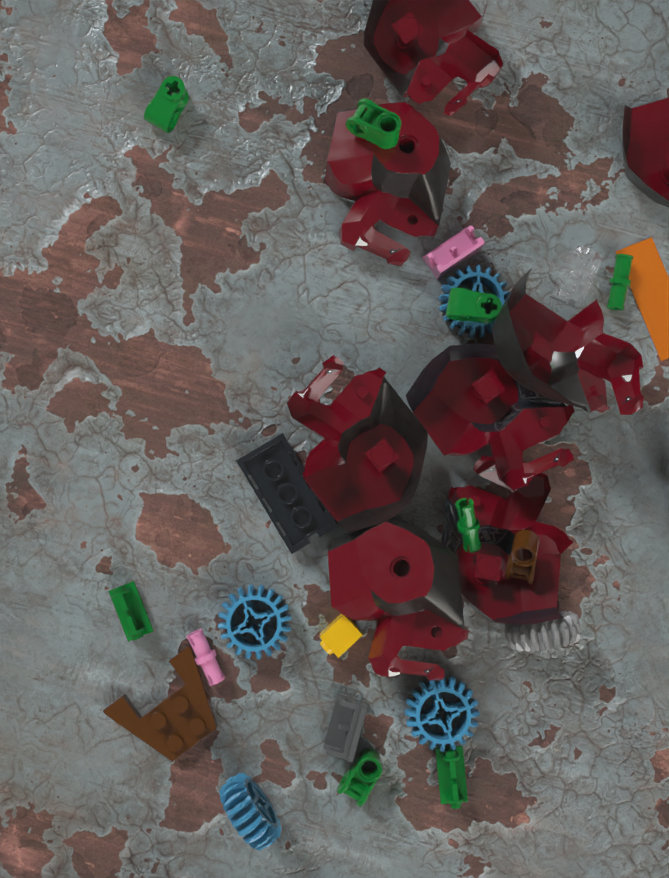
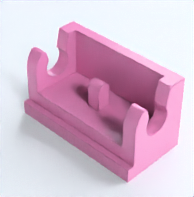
M470 225L422 257L436 279H439L482 249L485 242L482 237H475L473 226Z

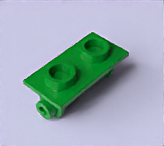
M134 581L108 591L128 642L142 638L144 635L154 631Z
M456 746L455 750L445 747L444 752L440 751L439 748H435L441 804H450L452 809H459L462 807V802H468L463 746Z

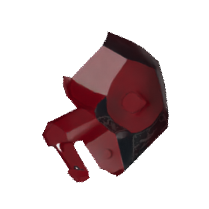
M476 343L449 346L428 363L406 394V399L413 414L428 431L429 436L444 456L468 455L488 444L499 480L512 490L529 485L528 482L539 473L558 465L565 467L574 460L573 454L569 449L561 448L531 462L522 461L524 450L559 435L575 410L572 405L566 406L562 402L548 399L521 386L502 367L495 345Z
M482 455L476 461L473 471L509 489L511 495L504 500L500 496L471 485L455 488L451 486L446 499L441 543L449 547L458 556L462 599L491 623L527 625L565 618L561 616L557 608L561 554L573 541L569 539L565 532L557 527L536 522L551 491L548 476L539 473L528 482L529 485L512 490L499 480L493 458ZM462 498H467V502L469 499L473 500L475 517L479 520L480 524L478 534L481 549L474 553H470V548L468 552L464 550L462 534L458 531L457 527L459 517L455 503ZM521 530H530L537 534L539 538L537 563L532 585L528 584L526 580L513 577L504 579L514 536Z

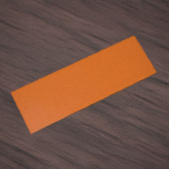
M651 237L615 252L616 255L627 254L633 256L629 280H631L630 288L659 358L663 361L669 358V277Z

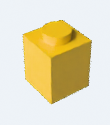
M340 614L320 633V638L322 639L320 645L329 655L334 653L339 658L363 636V633L351 618Z

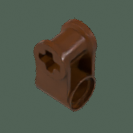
M521 530L515 534L504 579L513 577L526 580L528 584L532 585L539 546L537 534L530 530Z

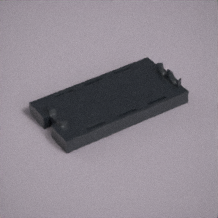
M283 433L236 460L291 554L310 544L308 538L317 533L321 537L338 527L332 514L321 502L326 510L323 512L315 499L318 496L308 487L302 477L305 469ZM289 451L292 453L293 457L295 458L296 462L298 463L297 466L295 465V463L293 462L292 458L290 457V455H289V453H288ZM251 474L252 478L258 486V489L255 488L254 484L252 483L248 475ZM263 498H265L268 505L270 506L272 510L271 513L265 505L264 501L262 500ZM277 521H279L280 525L282 526L283 530L285 531V533H286L285 536L283 535L282 531L280 530L279 526L277 525V523H276Z

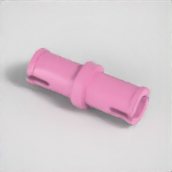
M200 628L188 634L186 638L197 657L195 658L196 664L201 665L209 686L223 681L226 677L215 658L217 655L215 649L211 650L203 629Z

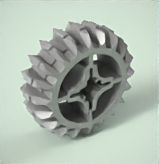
M564 610L559 611V613L565 618L537 624H505L506 631L504 632L508 646L514 650L529 652L558 649L573 645L581 637V624L578 621V615Z

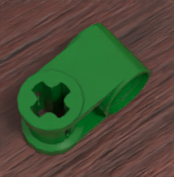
M169 76L163 80L144 113V120L168 134L176 126L179 116L189 100L185 85L179 77Z
M360 99L357 103L356 112L345 123L347 129L353 135L363 138L382 149L394 148L398 143L401 119L397 114L376 105L369 99Z
M451 288L446 317L458 321L489 324L497 318L502 308V303L493 294L475 292L465 288ZM485 304H490V309L492 310L490 314L485 313Z
M371 748L362 750L350 769L344 774L336 792L346 794L356 801L357 806L362 807L381 776L382 762L380 754ZM366 761H373L377 764L373 769H365L362 766Z

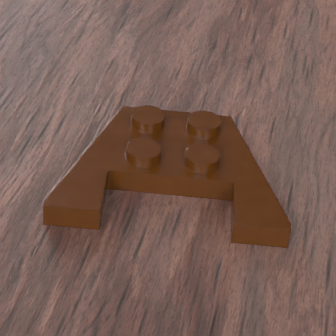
M191 645L169 660L185 684L145 715H140L126 694L103 710L105 715L172 762L218 726Z

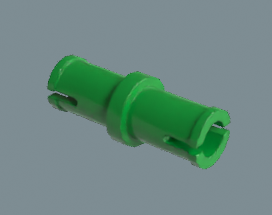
M617 254L613 277L609 279L611 289L606 308L623 311L627 287L631 286L629 275L633 256Z
M462 498L455 503L459 517L457 527L458 531L462 534L464 550L468 552L470 548V553H474L481 549L478 534L480 524L479 520L475 517L473 500L469 499L467 502V498Z

